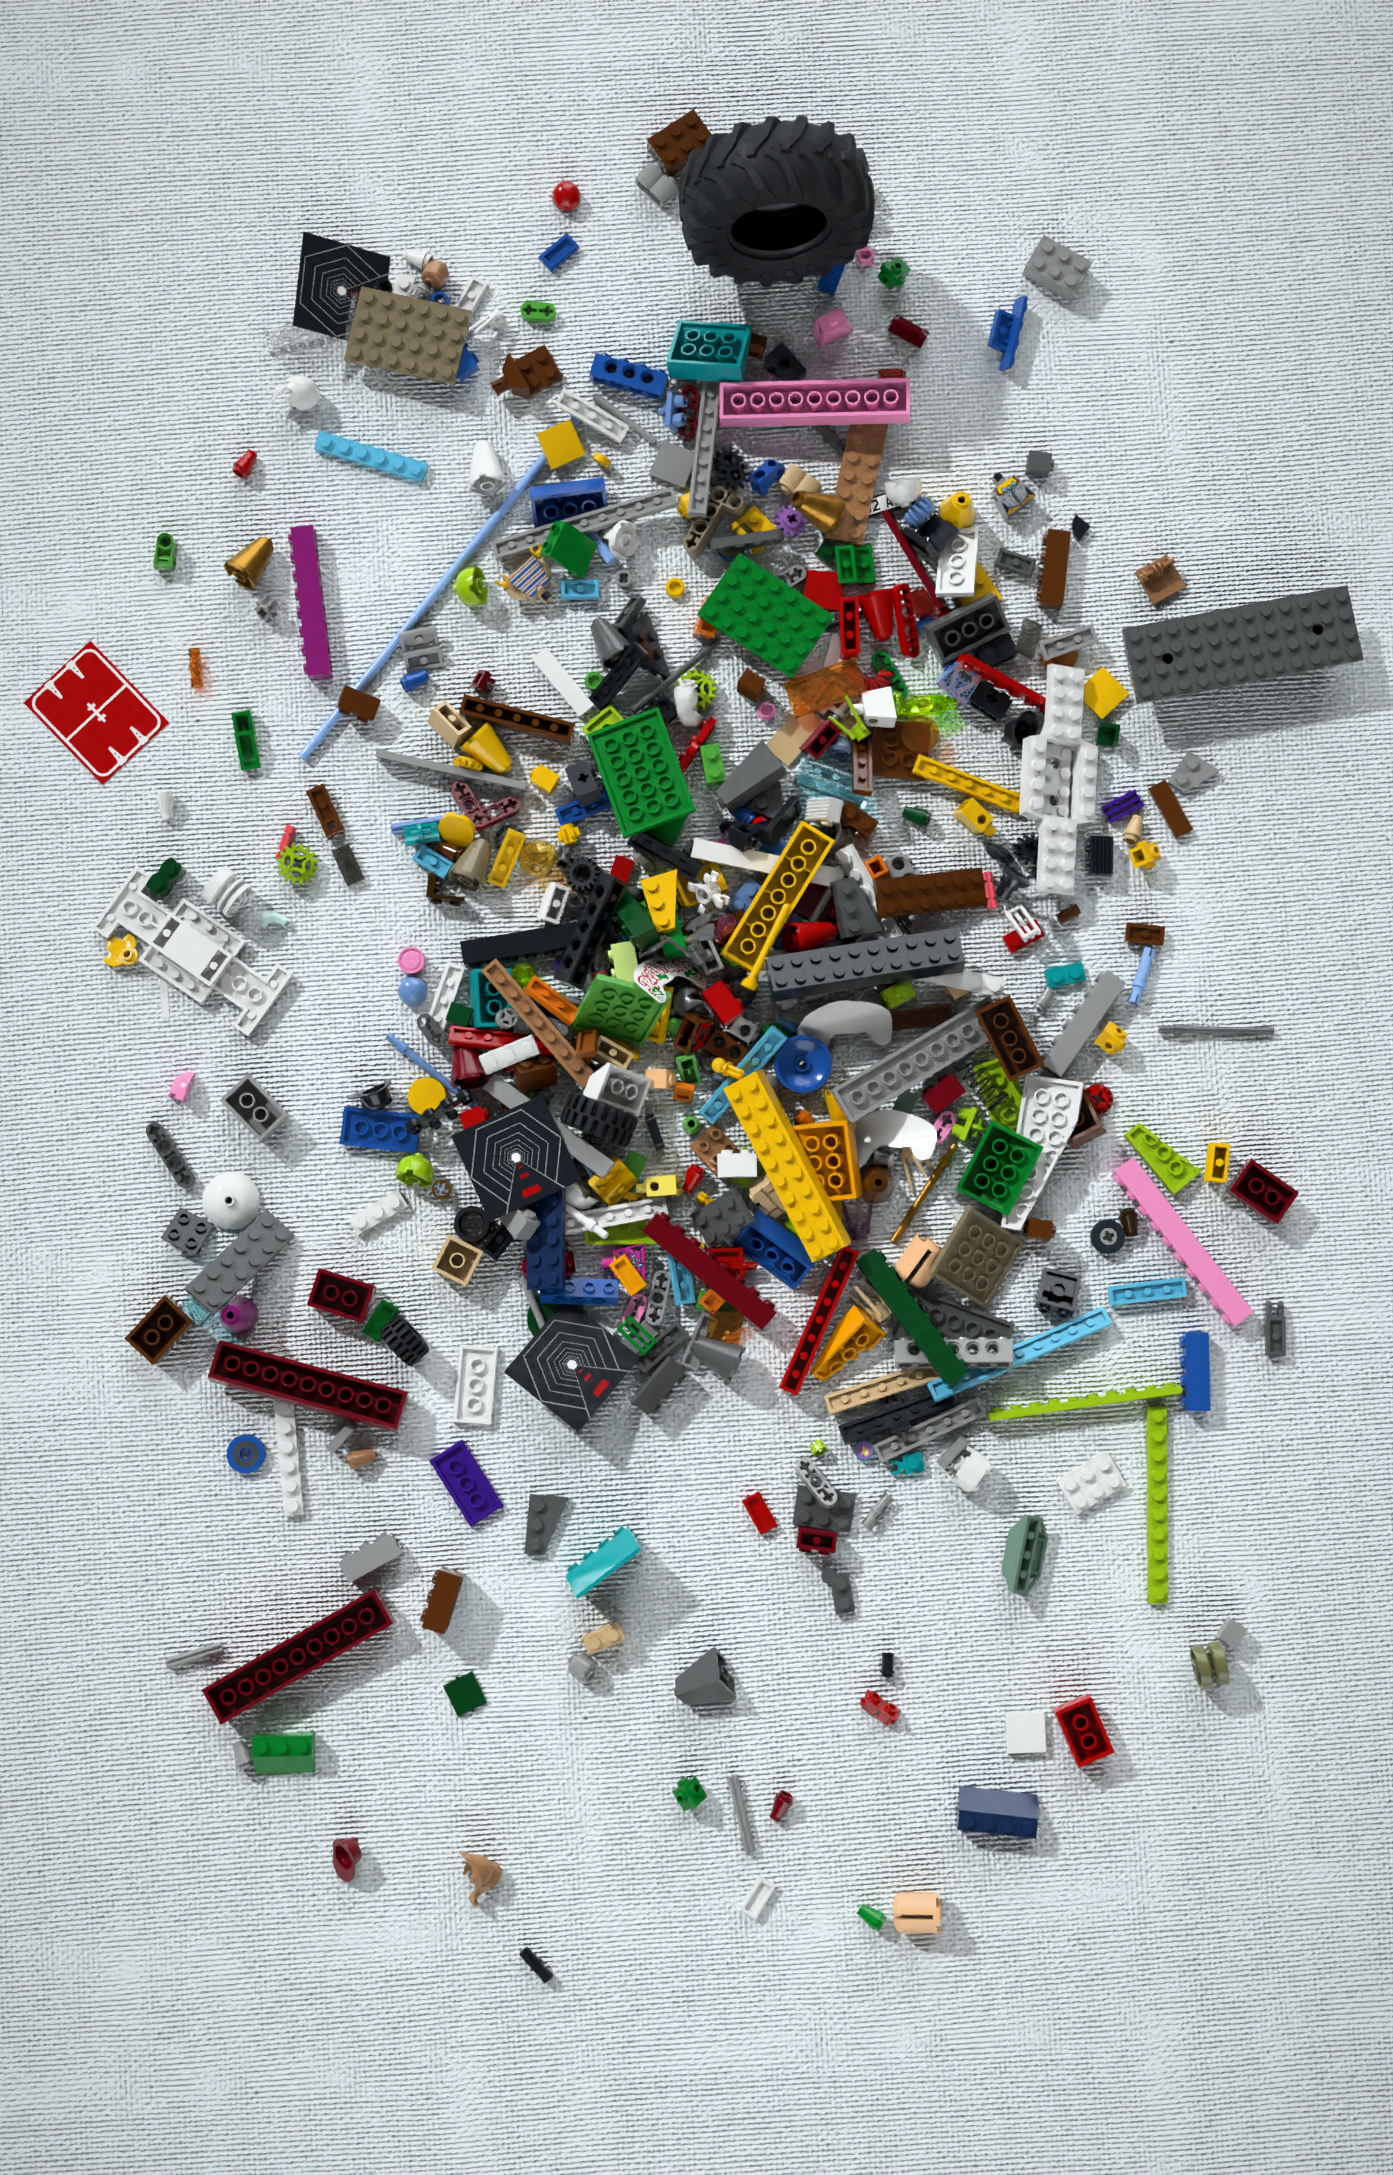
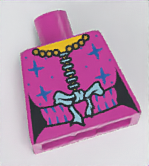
M644 1244L613 1250V1258H602V1270H612L609 1264L625 1254L645 1282Z

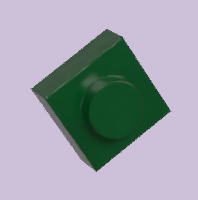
M825 538L816 551L815 557L831 566L836 559L834 550L836 545Z

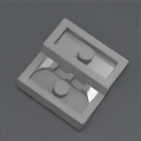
M436 625L398 633L407 673L444 666Z

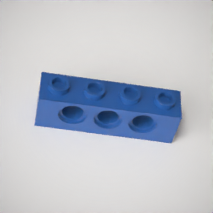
M606 353L595 354L589 374L590 381L659 401L663 400L668 384V373L658 368L655 370L650 369L641 363L636 365L624 358L615 359ZM615 368L616 371L614 373L607 372V369ZM627 373H633L634 377L626 378L625 375ZM645 378H650L653 380L651 383L648 384L643 382Z
M566 1278V1289L540 1290V1303L618 1306L619 1279Z

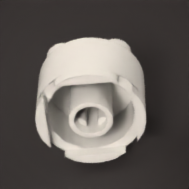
M966 1446L965 1449L967 1450L965 1452L961 1451L953 1461L949 1469L952 1471V1475H948L947 1479L967 1492H976L981 1485L980 1480L983 1475L989 1473L991 1465L987 1457Z

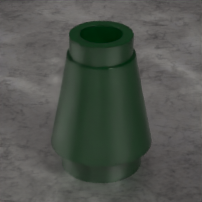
M905 806L902 817H905L919 827H927L932 813L928 812V809Z

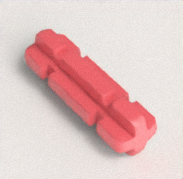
M285 826V835H282L278 847L279 852L276 853L275 859L282 858L279 853L280 851L286 852L285 846L291 847L292 835L294 836L296 832L294 826Z
M984 872L983 879L986 899L988 900L987 908L996 909L998 903L995 900L994 882H992L993 874L992 872Z

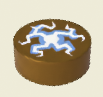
M437 1180L432 1186L433 1195L439 1199L449 1197L452 1192V1187L446 1180Z

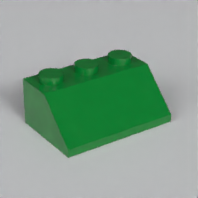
M315 1732L256 1733L252 1737V1757L256 1774L315 1772Z

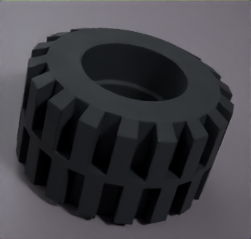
M396 1315L379 1330L385 1343L408 1366L412 1367L430 1351L421 1335L400 1315Z

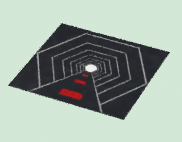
M303 231L293 326L348 341L361 286L373 289L374 284L379 279H388L390 256ZM382 284V291H385L386 289H384V285Z
M543 1095L451 1136L489 1222L581 1181L580 1175Z
M561 1304L507 1367L504 1373L574 1430L579 1432L640 1357L576 1305Z

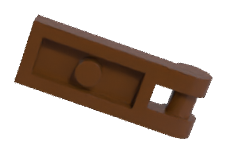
M324 783L307 790V795L327 839L330 840L339 833L340 835L346 833ZM335 822L336 827L329 829L328 824Z

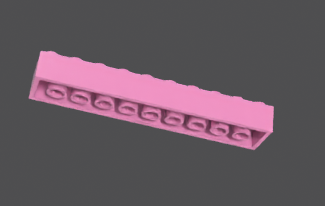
M910 378L720 383L721 428L910 423Z

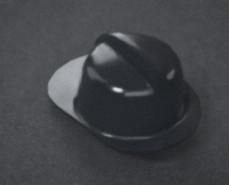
M1025 711L1016 720L1008 722L1004 728V735L1001 740L1007 742L1010 746H1014L1017 750H1022L1023 739L1036 735L1038 721L1035 713Z
M385 1081L372 1088L356 1092L348 1096V1099L359 1098L367 1108L380 1109L392 1102L388 1087L392 1082Z

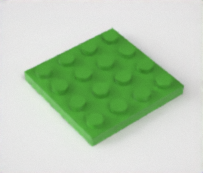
M597 973L575 1013V1020L571 1024V1028L577 1030L597 1028L599 1035L643 1046L671 999V992L665 991L666 1001L660 1003L636 983Z

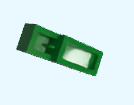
M252 709L232 712L234 736L241 770L261 768Z

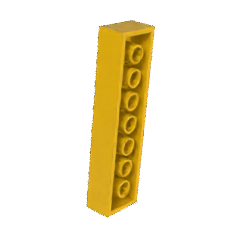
M802 820L720 955L751 973L783 905L789 904L790 910L782 927L835 840Z

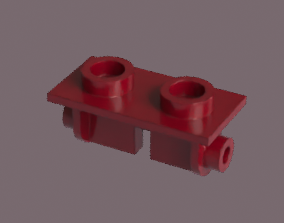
M899 315L893 317L892 324L888 329L892 334L920 349L930 333Z

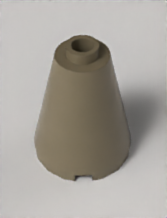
M482 836L474 838L449 870L448 878L451 881L454 878L458 881L456 885L466 890L476 892L477 889H480L481 892L485 885L492 845L489 843L490 841Z

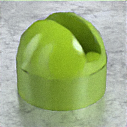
M815 1440V1444H810V1450L814 1457L821 1456L827 1451L826 1445L821 1440Z

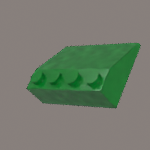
M991 1119L956 1190L1008 1216L1044 1147L1000 1122Z

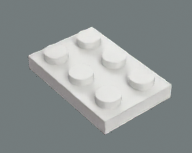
M1107 1451L1100 1453L1056 1480L1076 1515L1127 1485Z

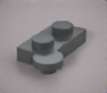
M825 1568L821 1573V1578L825 1583L831 1585L836 1615L854 1612L855 1606L848 1572L836 1574L834 1569Z

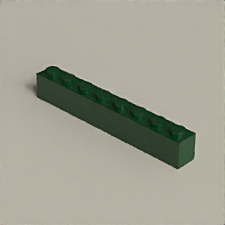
M873 1248L856 1260L857 1267L948 1389H950L968 1376L967 1369L969 1367L963 1359L959 1360L956 1357L957 1351L952 1344L949 1343L947 1345L944 1341L945 1335L940 1328L935 1329L932 1325L933 1319L927 1312L923 1313L920 1309L922 1305L916 1297L912 1298L908 1293L910 1289L904 1281H899L895 1268L893 1266L889 1267L886 1264L887 1258L881 1250L877 1252Z

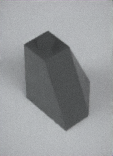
M716 1647L711 1648L675 1678V1696L685 1705L732 1701L736 1699L735 1682L732 1675L729 1676L728 1670L724 1666L727 1665L724 1656Z

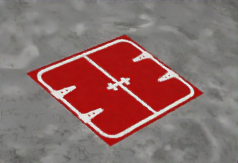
M91 641L24 702L102 785L169 723Z

